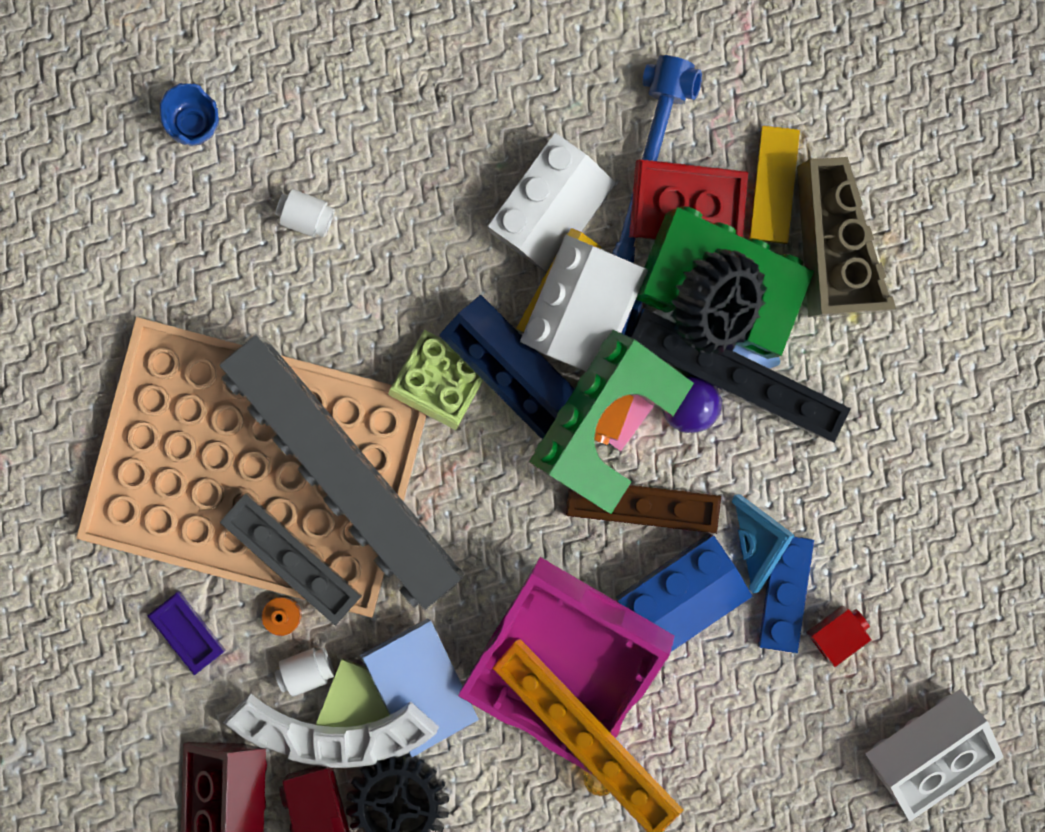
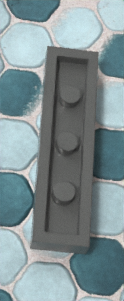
M245 493L220 521L228 531L335 626L363 596L248 493Z

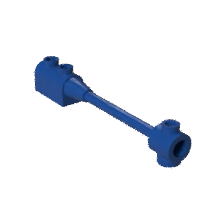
M660 55L656 65L647 64L645 67L643 86L650 87L648 94L658 99L642 160H658L672 105L685 104L686 99L695 100L699 94L702 71L695 69V65L690 61L675 56ZM632 193L620 241L616 243L611 254L634 263V243L636 238L629 237ZM635 300L621 332L630 337L638 320L642 306L641 301Z

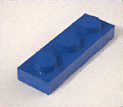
M793 537L768 577L758 642L760 648L798 653L814 546L813 539Z

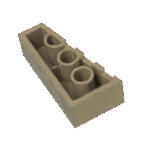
M848 157L809 159L798 165L797 176L804 267L814 271L806 291L808 318L882 313L895 310L896 305L893 296H889L884 280L887 277L882 262L879 263L872 243L874 237L871 228L867 226L861 209L863 203Z

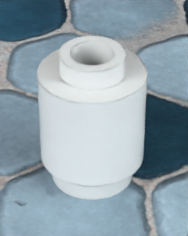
M292 189L289 195H281L275 215L281 217L280 225L311 237L316 235L325 237L332 223L335 209L327 206V202Z
M311 648L279 661L280 669L275 671V677L282 692L288 691L292 697L327 684V679L335 677L332 662L325 648L317 651L315 648Z

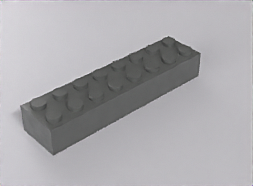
M259 335L253 336L219 365L226 373L221 377L224 383L235 395L240 394L250 401L251 404L247 407L250 414L260 425L271 426L276 432V435L272 438L276 445L285 455L291 454L297 457L302 463L298 467L302 476L310 485L314 486L316 484L323 488L328 494L323 498L327 506L338 517L344 514L353 524L349 528L350 533L363 547L370 544L378 554L374 559L376 564L388 577L393 574L396 575L403 584L400 592L414 608L420 604L426 610L462 580L464 576L462 570L268 339Z

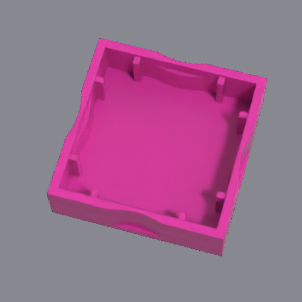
M539 557L467 676L458 696L505 724L526 731L541 742L544 747L592 774L492 669L493 666L515 641L521 639L616 738L627 713L642 699L670 656L674 635Z

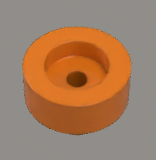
M285 596L276 597L269 601L262 612L264 627L270 633L277 636H285L292 633L299 626L302 619V612L298 603L292 598ZM278 614L282 616V620L278 618Z

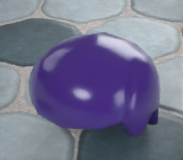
M686 376L687 379L694 383L674 416L663 411L667 423L679 432H702L712 427L721 415L722 398L717 387L694 376Z

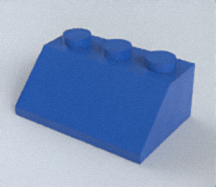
M708 533L617 595L616 599L623 606L673 634L672 652L753 596L716 537Z

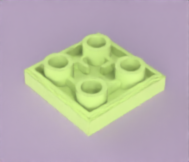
M424 330L391 386L388 395L457 430L484 380L443 339Z
M342 658L316 725L350 727L368 724L388 717L389 713L366 667Z

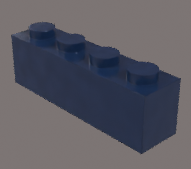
M479 295L452 319L439 336L543 439L557 418L559 410L566 404L573 393L574 388L536 349L520 342L522 335L482 295Z

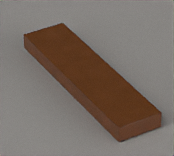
M629 485L612 514L569 488L565 516L717 534L721 496Z

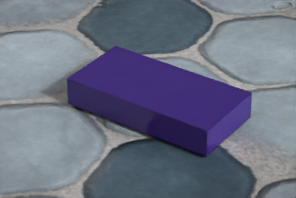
M180 591L176 592L147 615L193 675L199 673L226 651Z

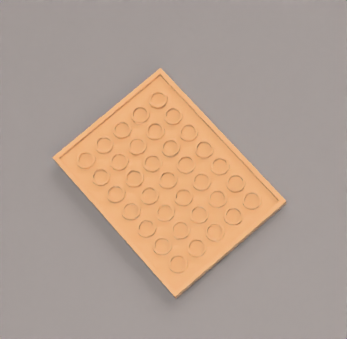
M136 317L76 539L306 600L220 523L243 495L248 493L363 595L349 612L372 618L385 575L374 561L378 554L370 544L363 547L349 531L353 524L344 514L339 517L334 514L323 500L328 494L320 485L317 486L315 484L312 486L307 482L298 470L302 463L295 455L289 454L287 456L281 451L272 439L276 432L270 425H260L247 409L251 404L245 396L235 395L221 378L226 373L219 365L243 345ZM282 356L404 501L427 415L389 396L388 393L392 386L390 384Z

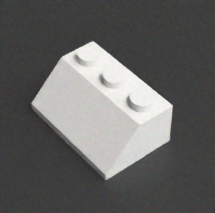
M555 132L490 222L488 231L547 273L565 235L569 233L571 228L580 232L583 231L616 182L587 154Z
M565 235L520 342L548 356L587 371L599 352L601 344L607 339L611 331L622 332L648 269Z
M961 689L952 695L941 698L933 708L920 717H914L909 720L904 728L889 738L878 741L865 754L874 771L909 822L1003 758L988 721Z

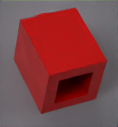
M840 606L806 632L826 661L833 667L838 666L872 640L866 632L870 625L857 609L851 612L845 606Z

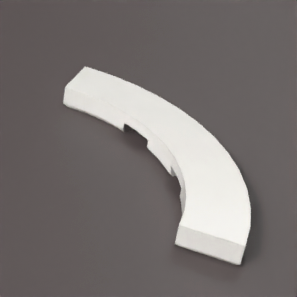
M252 694L243 700L223 722L238 735L260 748L268 747L276 752L288 755V759L292 761L331 768L368 766L376 764L378 760L395 755L397 757L402 756L428 741L437 733L439 728L411 701L395 713L375 722L350 727H328L290 718L267 706Z

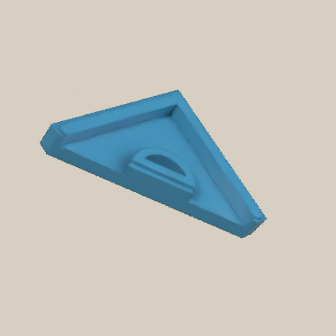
M738 494L732 498V503L736 506L740 527L738 535L743 560L746 559L751 583L749 590L752 593H757L762 589L795 535L741 494Z

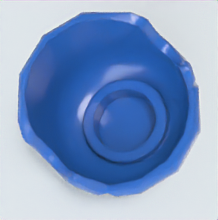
M179 83L164 94L160 102V120L166 133L176 142L189 146L201 145L213 137L219 125L218 108L215 100L204 92L200 85Z

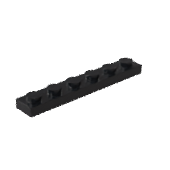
M647 309L642 310L630 338L639 342L664 362L818 437L835 443L851 410L850 407L734 351L725 350L721 355L702 353L685 344L680 339L678 332L673 329L674 322Z

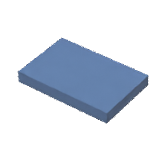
M427 618L360 655L389 715L400 710L411 701L439 726L437 733L421 746L408 752L411 757L416 756L479 720L472 704L458 696L463 686L430 619Z

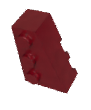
M314 766L286 775L283 779V786L279 787V792L284 809H289L291 819L290 832H351L333 768Z

